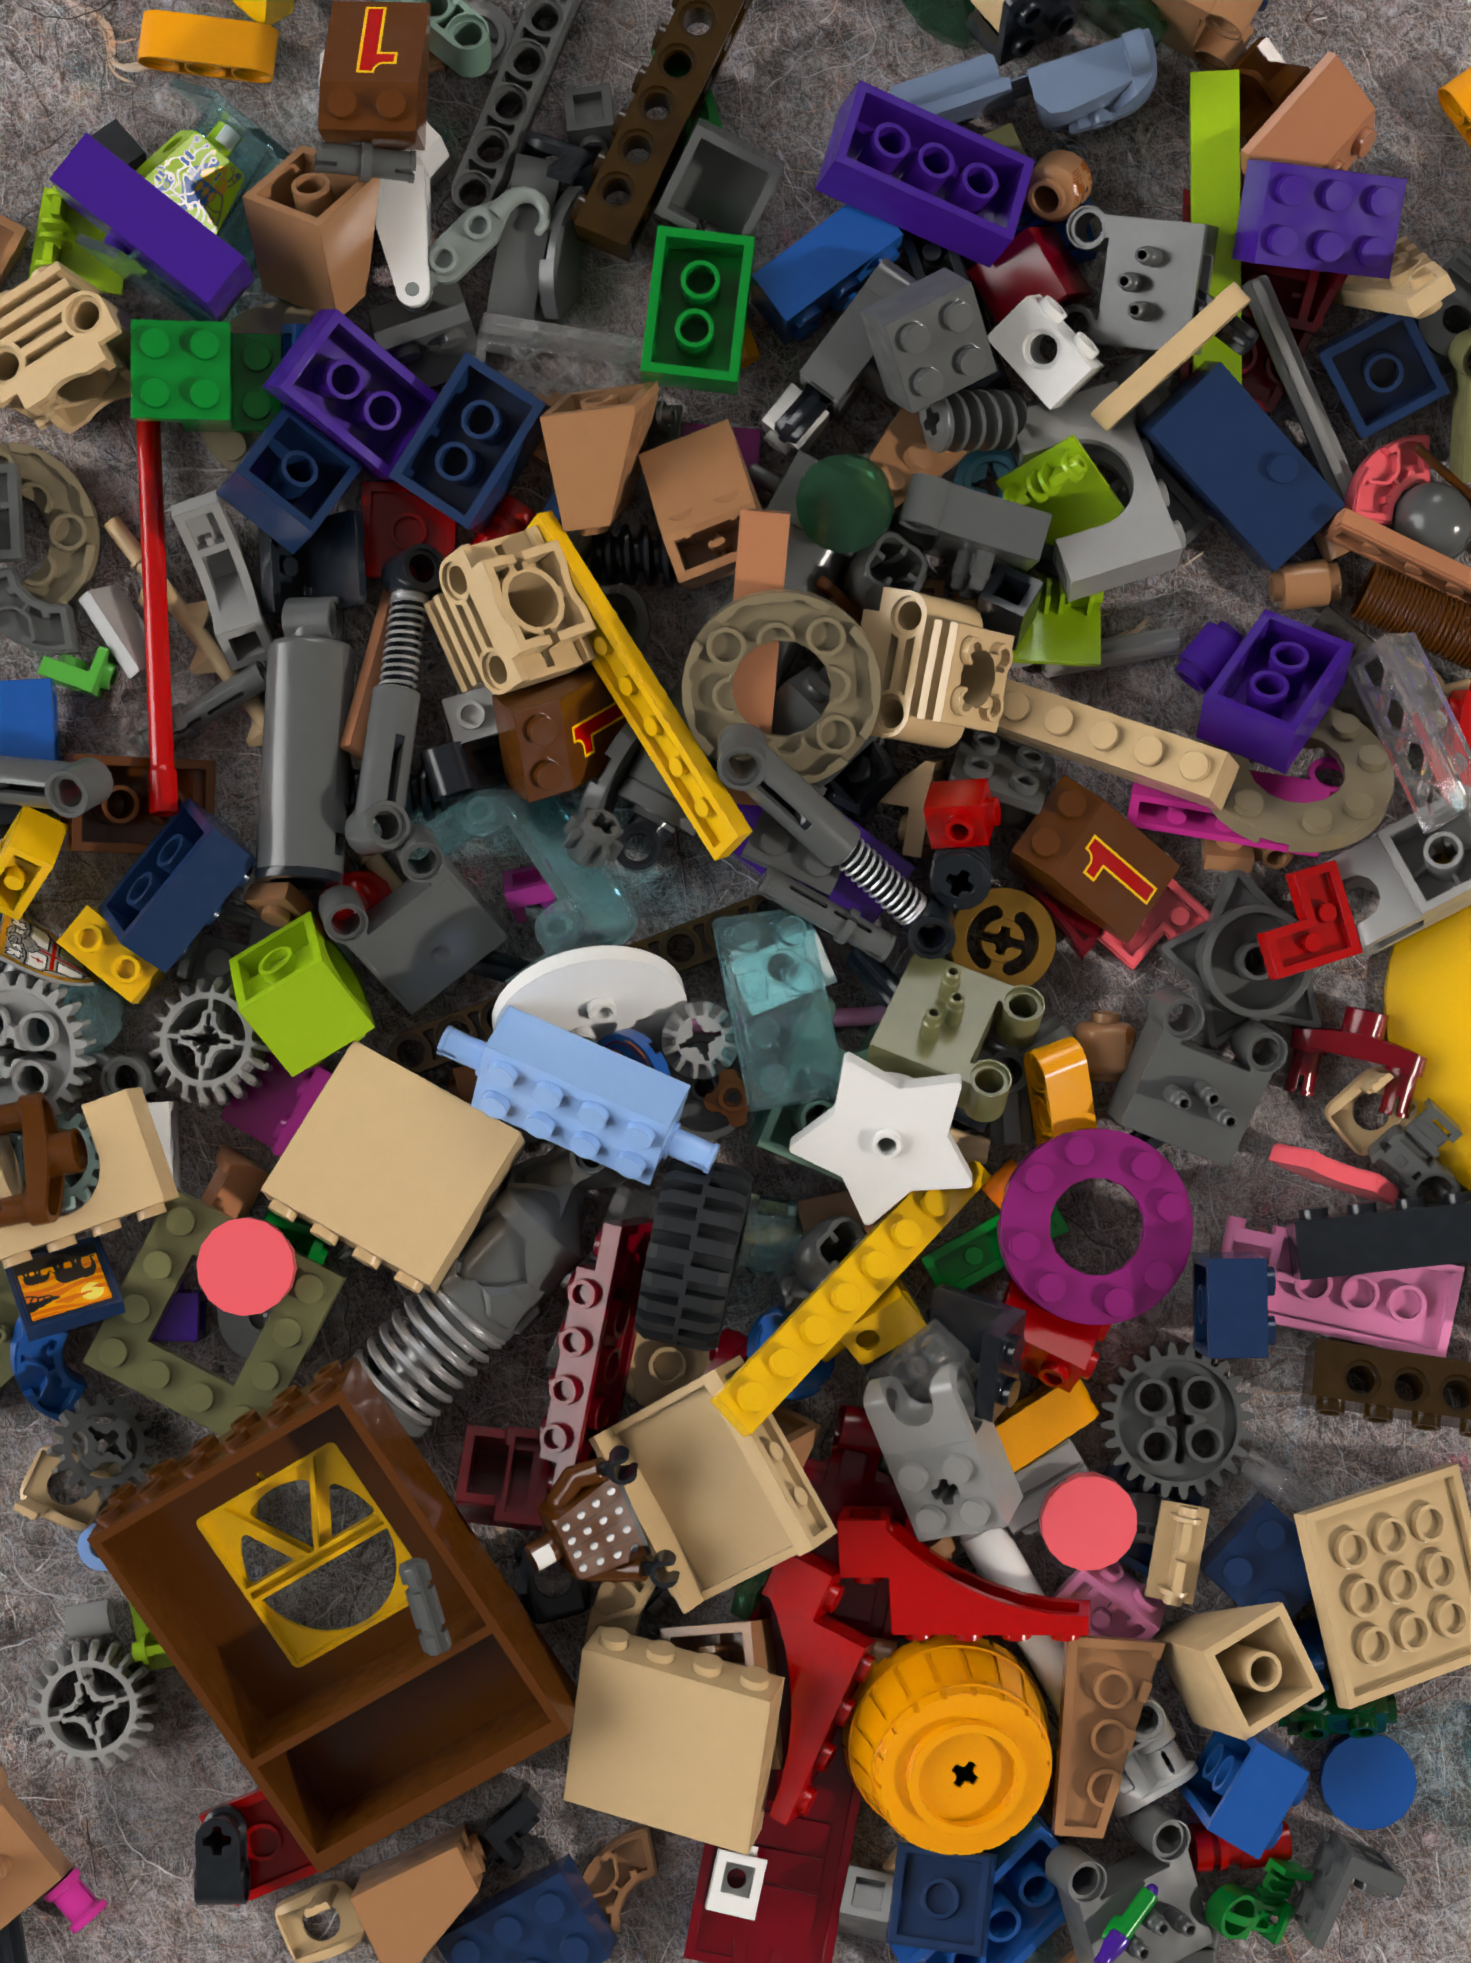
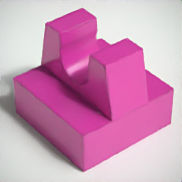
M549 862L502 872L508 910L511 909L517 923L527 921L525 907L539 903L542 905L545 917L555 915V894Z

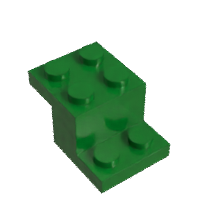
M131 319L132 421L182 422L185 431L261 433L282 409V403L262 387L281 362V334L233 333L230 322Z

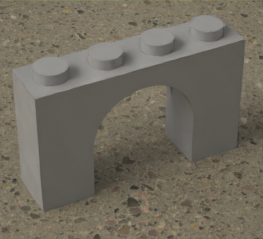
M1117 380L1077 392L1063 407L1050 410L1044 403L1028 407L1024 429L1016 436L1015 442L1010 448L1015 464L1019 467L1074 434L1091 460L1113 471L1121 479L1128 492L1129 504L1114 520L1104 525L1055 540L1052 561L1068 602L1177 569L1182 549L1186 548L1183 528L1178 520L1172 521L1167 506L1170 504L1167 487L1162 478L1155 479L1150 465L1153 464V455L1150 444L1145 437L1139 438L1134 426L1137 422L1135 408L1107 433L1090 415L1102 401L1119 387Z

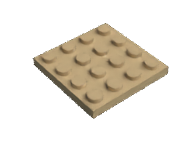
M1445 1463L1293 1514L1339 1708L1352 1709L1471 1664V1516L1459 1464Z

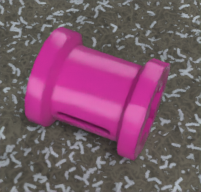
M77 1867L66 1874L42 1897L47 1903L53 1902L71 1922L69 1929L73 1934L85 1927L108 1904L104 1898L97 1899L79 1878L81 1871Z

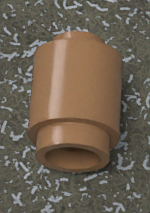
M1326 559L1285 562L1276 573L1269 574L1268 589L1271 602H1278L1282 611L1327 607L1330 601H1339L1342 595V578L1338 563H1327Z

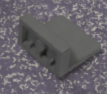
M1332 1830L1328 1842L1322 1841L1315 1852L1313 1868L1316 1870L1309 1886L1303 1885L1294 1902L1295 1920L1311 1945L1322 1950L1353 1878L1355 1879L1353 1884L1357 1888L1381 1898L1383 1892L1399 1898L1407 1879L1386 1853Z

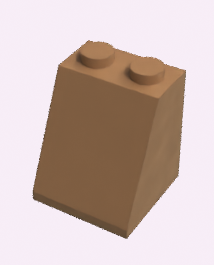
M301 145L242 196L262 289L266 293L315 312L322 309H338L345 315L367 294L380 179L370 178L368 183L359 182L358 176L323 172L315 173L314 161L317 150Z
M658 381L566 393L540 416L563 532L580 530L582 536L604 533L609 530V526L621 516V513L634 500L641 471L638 454L646 450L659 394Z
M466 1822L362 1872L350 1897V1901L380 1963H420L478 1893L487 1866L485 1861L489 1859V1853L483 1844L484 1840L480 1833L475 1832L472 1834Z

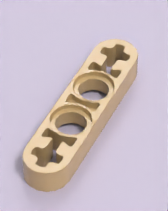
M1233 282L1102 401L1090 415L1107 433L1250 303L1251 299L1236 282Z

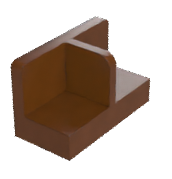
M1259 37L1230 69H1239L1240 148H1243L1311 71L1307 66L1287 64L1268 37Z

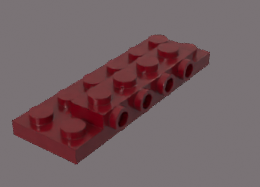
M641 1216L604 1222L603 1228L598 1232L594 1243V1255L597 1257V1261L577 1266L576 1272L569 1279L567 1298L570 1303L567 1318L561 1324L557 1336V1344L560 1349L558 1364L552 1371L548 1382V1393L551 1398L548 1414L543 1418L538 1433L541 1444L539 1458L556 1462V1466L548 1477L546 1488L548 1494L566 1467L597 1458L596 1452L588 1439L620 1421L637 1335L635 1331V1317L654 1219Z

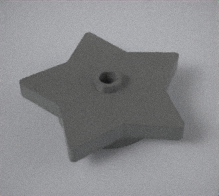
M1234 869L1233 872L1228 871L1207 921L1160 943L1156 947L1157 952L1197 988L1199 1004L1204 1010L1205 1017L1203 1023L1204 1042L1208 1047H1216L1231 1038L1232 1032L1239 1024L1249 1020L1260 1021L1263 1019L1308 1028H1319L1321 1026L1312 982L1313 969L1270 981L1256 936L1258 933L1297 922L1296 911L1278 908L1251 878L1241 870ZM1247 952L1251 953L1254 957V965L1249 970L1246 969L1244 963Z

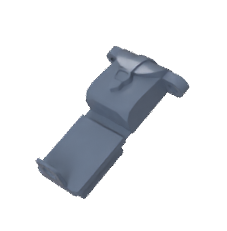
M1140 27L1122 33L1120 38L1026 69V75L1011 80L1009 76L1000 78L994 55L987 53L892 86L891 94L957 125L1016 106L1014 99L1031 94L1037 117L1045 129L1051 132L1069 130L1070 134H1077L1090 129L1094 130L1108 126L1116 120L1137 112L1146 103L1154 90L1157 79V55L1149 28L1142 30Z

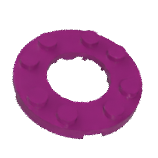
M1081 1129L1062 1133L1033 1149L1019 1163L1007 1181L1000 1217L997 1220L998 1243L1001 1255L1010 1276L1018 1288L1028 1299L1046 1312L1068 1321L1088 1325H1107L1127 1321L1141 1315L1159 1303L1170 1292L1181 1276L1189 1257L1193 1237V1218L1189 1197L1178 1173L1168 1160L1143 1140L1127 1133L1109 1129ZM1088 1178L1107 1179L1123 1186L1135 1199L1142 1216V1232L1135 1254L1121 1268L1104 1275L1085 1274L1071 1268L1057 1254L1050 1236V1216L1057 1199L1071 1185Z

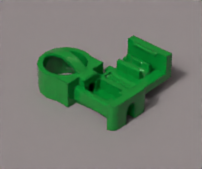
M1269 1858L1264 1869L1267 1871L1261 1886L1257 1885L1255 1889L1259 1893L1258 1895L1248 1888L1239 1887L1234 1883H1226L1220 1886L1209 1898L1205 1908V1920L1209 1926L1229 1940H1247L1250 1931H1257L1272 1944L1277 1945L1281 1941L1294 1912V1907L1284 1899H1288L1296 1880L1311 1881L1314 1875L1298 1863ZM1236 1904L1234 1911L1231 1912L1230 1909ZM1272 1915L1278 1917L1277 1923L1271 1920Z

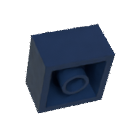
M1382 312L1315 349L1361 439L1451 393L1413 317Z
M285 404L254 441L217 490L216 494L290 553L294 554L316 532L363 466Z
M1192 1252L1193 1349L1207 1358H1268V1346H1274L1276 1343L1274 1316H1268V1296H1274L1276 1289L1274 1267L1267 1266V1258L1252 1252Z
M1257 1492L1202 1552L1199 1569L1240 1607L1282 1602L1292 1620L1312 1598L1297 1528L1275 1505Z

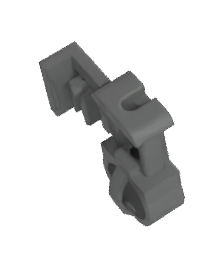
M1428 1098L1424 1101L1426 1109L1405 1127L1406 1133H1404L1401 1125H1393L1368 1148L1373 1164L1380 1159L1402 1180L1400 1185L1406 1196H1418V1186L1424 1181L1440 1197L1438 1201H1425V1204L1444 1202V1193L1460 1191L1454 1173L1436 1158L1440 1155L1437 1149L1447 1140L1454 1143L1463 1135L1459 1125L1432 1099ZM1434 1118L1450 1132L1448 1135L1432 1121ZM1389 1143L1390 1146L1385 1149L1384 1146ZM1433 1176L1446 1178L1451 1184L1450 1191L1448 1192Z

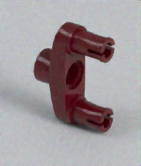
M1346 1006L1341 1029L1293 1028L1289 1047L1293 1048V1053L1283 1090L1296 1093L1299 1077L1303 1074L1304 1079L1300 1093L1301 1095L1313 1097L1321 1057L1331 1052L1385 1065L1384 1069L1389 1070L1388 1073L1392 1074L1394 1078L1385 1085L1378 1112L1392 1115L1395 1099L1399 1096L1395 1115L1396 1117L1409 1119V1111L1417 1078H1423L1427 1058L1400 1045L1384 1040L1389 1015Z

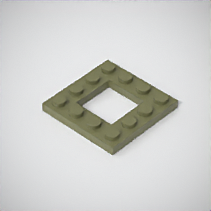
M177 1189L179 1198L164 1203L167 1212L157 1216L120 1288L126 1313L104 1319L82 1363L217 1434L223 1435L232 1430L230 1425L239 1416L252 1409H256L258 1414L273 1405L272 1400L275 1396L292 1385L347 1277L295 1250L297 1271L293 1286L281 1302L274 1306L236 1382L233 1383L152 1340L194 1257H198L202 1243L213 1229L228 1220L235 1219Z

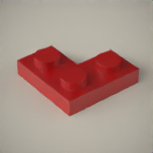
M1336 860L1285 874L1298 921L1256 934L1269 980L1281 979L1363 953Z

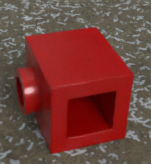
M988 778L930 782L923 812L931 849L989 846L993 827L999 826L1001 822V808L999 798L997 796L991 797Z

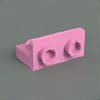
M1118 1561L1101 1570L1080 1571L1076 1569L1051 1596L1053 1598L1091 1600L1089 1635L1151 1639L1160 1630L1166 1609V1604L1162 1603L1161 1599L1144 1596L1146 1585L1140 1584L1126 1573Z

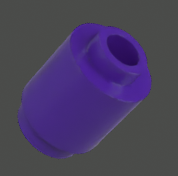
M1220 621L1218 625L1207 622L1178 657L1180 663L1174 669L1176 675L1189 687L1204 694L1239 647V643L1243 639L1241 634L1224 621Z

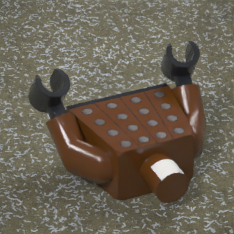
M623 1445L615 1446L610 1451L609 1460L607 1461L599 1457L568 1466L562 1471L550 1490L547 1499L538 1507V1514L547 1533L524 1546L525 1553L537 1572L559 1561L561 1566L577 1580L638 1582L646 1581L648 1576H650L656 1586L667 1589L673 1587L678 1582L680 1572L674 1570L666 1572L660 1568L661 1566H673L675 1564L676 1555L671 1550L664 1549L659 1551L654 1556L653 1561H648L646 1555L651 1553V1550L624 1485L630 1484L635 1480L638 1463L632 1462L629 1465H620L629 1459L628 1448Z

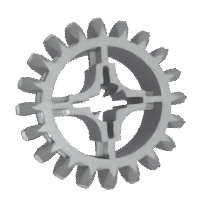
M217 977L212 985L207 979H197L195 990L188 985L179 986L181 1001L173 997L165 998L166 1006L170 1009L168 1015L163 1013L154 1015L155 1020L163 1024L161 1031L155 1030L148 1033L150 1039L160 1042V1047L154 1048L148 1054L152 1059L163 1060L154 1072L158 1077H169L165 1086L169 1091L174 1093L181 1091V1099L186 1102L192 1103L198 1099L200 1106L211 1107L215 1100L218 1105L229 1106L232 1094L237 1099L244 1100L248 1098L246 1084L256 1088L263 1086L261 1078L257 1075L258 1071L261 1069L270 1072L274 1069L270 1062L264 1061L266 1053H273L239 1013L233 984L230 986L227 979ZM229 1007H232L239 1015L244 1026L245 1038L234 1034L232 1018L228 1017ZM202 1012L198 1025L187 1030L192 1020ZM218 1036L220 1039L231 1042L230 1044L218 1043V1045H212L210 1048L207 1045L198 1043L199 1040L209 1041L210 1039H217ZM183 1046L191 1048L195 1054V1067L199 1068L198 1077L192 1073L186 1063ZM242 1054L236 1065L220 1077L221 1073H225L227 1062L235 1055Z
M95 1637L91 1641L89 1650L82 1639L72 1643L71 1652L64 1647H60L54 1652L56 1662L46 1660L41 1664L40 1669L45 1677H35L31 1682L30 1686L39 1694L31 1696L27 1700V1706L31 1709L40 1710V1713L29 1719V1726L38 1727L43 1725L44 1731L36 1738L37 1743L44 1744L50 1739L55 1744L49 1753L50 1758L53 1759L58 1757L63 1751L68 1753L66 1759L67 1768H73L81 1757L83 1758L86 1772L93 1771L96 1768L98 1759L105 1769H111L116 1764V1756L124 1762L128 1761L133 1756L132 1746L141 1749L148 1740L143 1731L151 1732L156 1727L157 1722L148 1714L157 1712L160 1708V1702L156 1699L147 1698V1696L159 1688L156 1681L144 1683L142 1678L151 1670V1667L144 1664L139 1669H136L132 1665L134 1661L132 1650L124 1658L119 1655L122 1648L120 1641L115 1640L109 1646L107 1652L104 1651V1642L101 1637ZM93 1668L110 1673L122 1685L111 1686L106 1684L102 1680L99 1670H94ZM75 1670L78 1681L74 1683L76 1696L66 1704L59 1706L58 1697L61 1683L67 1673ZM89 1697L93 1702L101 1701L103 1703L109 1701L98 1712L95 1706L87 1707L85 1705L79 1707ZM129 1702L130 1714L127 1725L121 1734L112 1737L110 1727L113 1725L112 1710L118 1709L122 1704ZM76 1722L81 1724L85 1728L89 1739L74 1732L66 1723Z

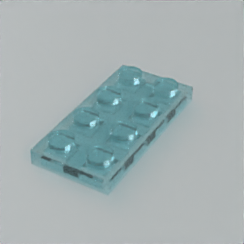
M787 909L716 918L712 922V928L749 1112L836 1099L842 1065L812 923Z

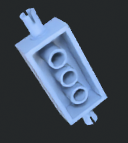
M510 1005L487 1043L448 1025L437 1046V1055H443L475 1070V1075L478 1077L471 1107L484 1112L491 1118L500 1119L521 1128L536 1138L545 1139L566 1148L581 1158L590 1159L613 1169L626 1178L635 1179L650 1186L663 1160L667 1156L708 1174L718 1154L720 1144H714L680 1129L681 1123H679L691 1085Z

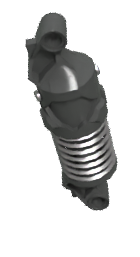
M557 1144L546 1155L532 1157L513 1166L507 1187L498 1197L494 1196L458 1258L455 1259L437 1293L434 1294L422 1288L421 1292L417 1294L418 1296H406L404 1299L406 1310L394 1309L392 1312L393 1323L382 1322L379 1326L381 1336H370L367 1339L368 1349H358L347 1360L349 1361L357 1357L410 1438H420L428 1430L429 1426L432 1425L433 1417L440 1416V1406L435 1398L444 1403H452L453 1394L445 1383L457 1390L465 1389V1380L457 1369L468 1376H477V1366L473 1362V1358L482 1363H489V1352L487 1350L490 1347L501 1349L502 1345H505L506 1341H509L515 1334L524 1336L543 1315L542 1304L560 1285L563 1288L567 1287L569 1279L574 1273L573 1270L585 1257L582 1237L585 1193L593 1189L619 1186L628 1178L604 1165L599 1166V1163L581 1158L572 1151ZM400 1317L411 1322L413 1332L405 1327ZM388 1330L400 1335L407 1346L403 1348L394 1342ZM376 1344L387 1348L394 1357V1360L391 1361L381 1355ZM337 1484L330 1485L332 1490L343 1488Z

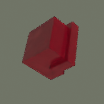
M1027 227L1014 237L1010 245L990 268L976 262L967 271L997 324L1029 295L1040 294L1043 298L1048 295L1064 308L1067 305L1077 304L1093 293L1055 227Z
M467 1425L455 1496V1505L467 1523L542 1531L543 1523L538 1514V1507L547 1499L548 1493L546 1488L548 1477L551 1473L552 1461L539 1458L541 1450L538 1438L539 1430L508 1426L506 1433V1429Z

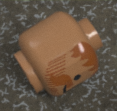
M1063 149L1050 151L1041 157L1033 167L1024 199L1026 206L1032 214L1041 220L1051 223L1065 221L1074 210L1085 203L1091 193L1093 179L1090 168L1074 152Z
M1091 1011V1020H1083L1077 1023L1073 1032V1037L1080 1043L1086 1055L1090 1080L1100 1082L1119 1081L1122 1073L1125 1072L1131 1053L1136 1045V1030L1131 1024L1120 1021V1012Z

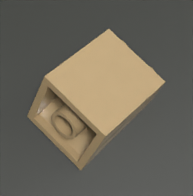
M1282 1602L1191 1614L1153 1637V1640H1162L1166 1643L1162 1659L1193 1723L1238 1739L1248 1740L1325 1692Z

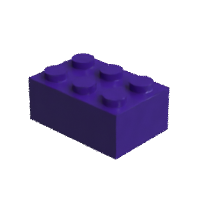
M1248 159L1232 259L1256 264L1390 279L1407 179Z
M338 309L318 310L262 386L282 404H287L361 464L363 466L361 469L372 478L392 480L388 476L439 396Z
M1265 609L1205 693L1196 737L1286 774L1343 688L1354 644Z

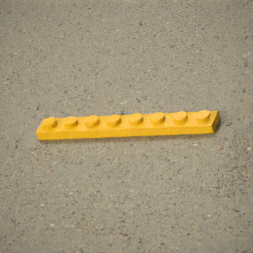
M552 510L536 514L526 529L537 525L545 543L558 540L568 564L573 586L587 606L597 628L587 635L596 659L591 661L592 665L714 861L728 857L753 832L619 619L616 611L612 608L592 573L570 541L567 533L563 532V528Z
M972 1160L969 1163L966 1161L973 1177V1185L970 1188L911 1191L896 1203L710 1399L712 1404L743 1437L751 1435L988 1181L991 1175L979 1162Z

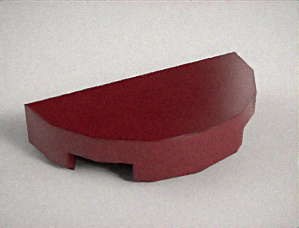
M1025 882L1023 889L1042 904L1048 912L1054 927L1078 957L1083 960L1095 947L1101 928L1032 883Z

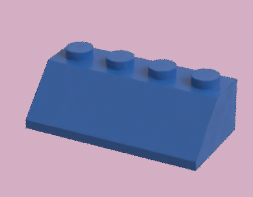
M1036 1813L1025 1828L1015 1836L1010 1837V1840L990 1850H982L983 1853L997 1855L986 1958L889 1944L899 1963H1023L1066 1920L1057 1887L1048 1880L1045 1874V1863L1048 1855L1055 1847L1066 1842L1060 1836L1054 1835L1051 1831L1052 1827Z

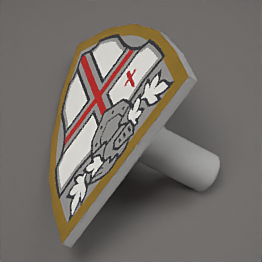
M2 914L0 924V960L7 963L3 972L13 970L17 978L20 973L26 972L34 976L35 983L39 979L51 981V991L58 989L60 984L83 987L99 985L101 983L96 974L56 943L58 938L23 916L17 921Z

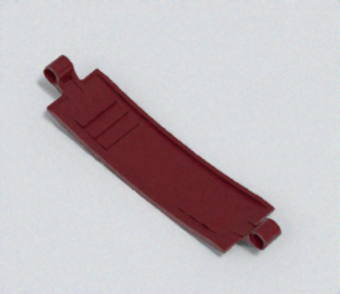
M844 1404L840 1405L829 1457L826 1460L807 1458L803 1467L806 1476L836 1530L837 1519L844 1506H892V1516L913 1534L914 1529L891 1474L880 1472L877 1468L882 1451L865 1409ZM837 1531L835 1535L809 1552L839 1567ZM773 1567L756 1575L747 1621L771 1619L776 1675L785 1677L779 1713L785 1766L791 1724L790 1677L785 1645L776 1613L770 1598L761 1594ZM842 1578L839 1584L845 1587L843 1596L834 1612L830 1613L827 1611L826 1614L869 1637L891 1640L889 1578H883L882 1581L874 1584H859L854 1582L853 1578ZM838 1728L832 1744L838 1746L831 1765L825 1773L819 1771L812 1786L818 1790V1794L813 1806L805 1817L799 1815L786 1826L769 1817L781 1784L784 1768L772 1769L770 1772L762 1830L753 1846L759 1847L757 1857L768 1860L755 1921L707 1910L704 1907L717 1849L721 1848L704 1843L683 1958L706 1963H832L839 1926V1912L862 1796L852 1781L853 1778L850 1776L845 1764L843 1753L845 1746L842 1744L843 1728ZM735 1868L728 1873L727 1882L729 1886L739 1888L744 1884L745 1874L741 1869Z

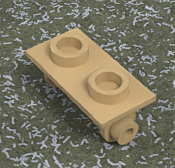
M1161 1499L1144 1596L1162 1599V1603L1171 1606L1181 1607L1182 1603L1193 1605L1210 1508Z

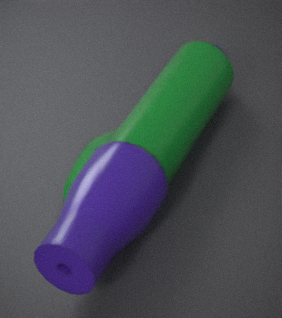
M1155 1884L1141 1887L1123 1915L1116 1914L1111 1919L1102 1934L1104 1941L1099 1953L1093 1960L1094 1963H1112L1124 1952L1131 1938L1158 1900V1887Z

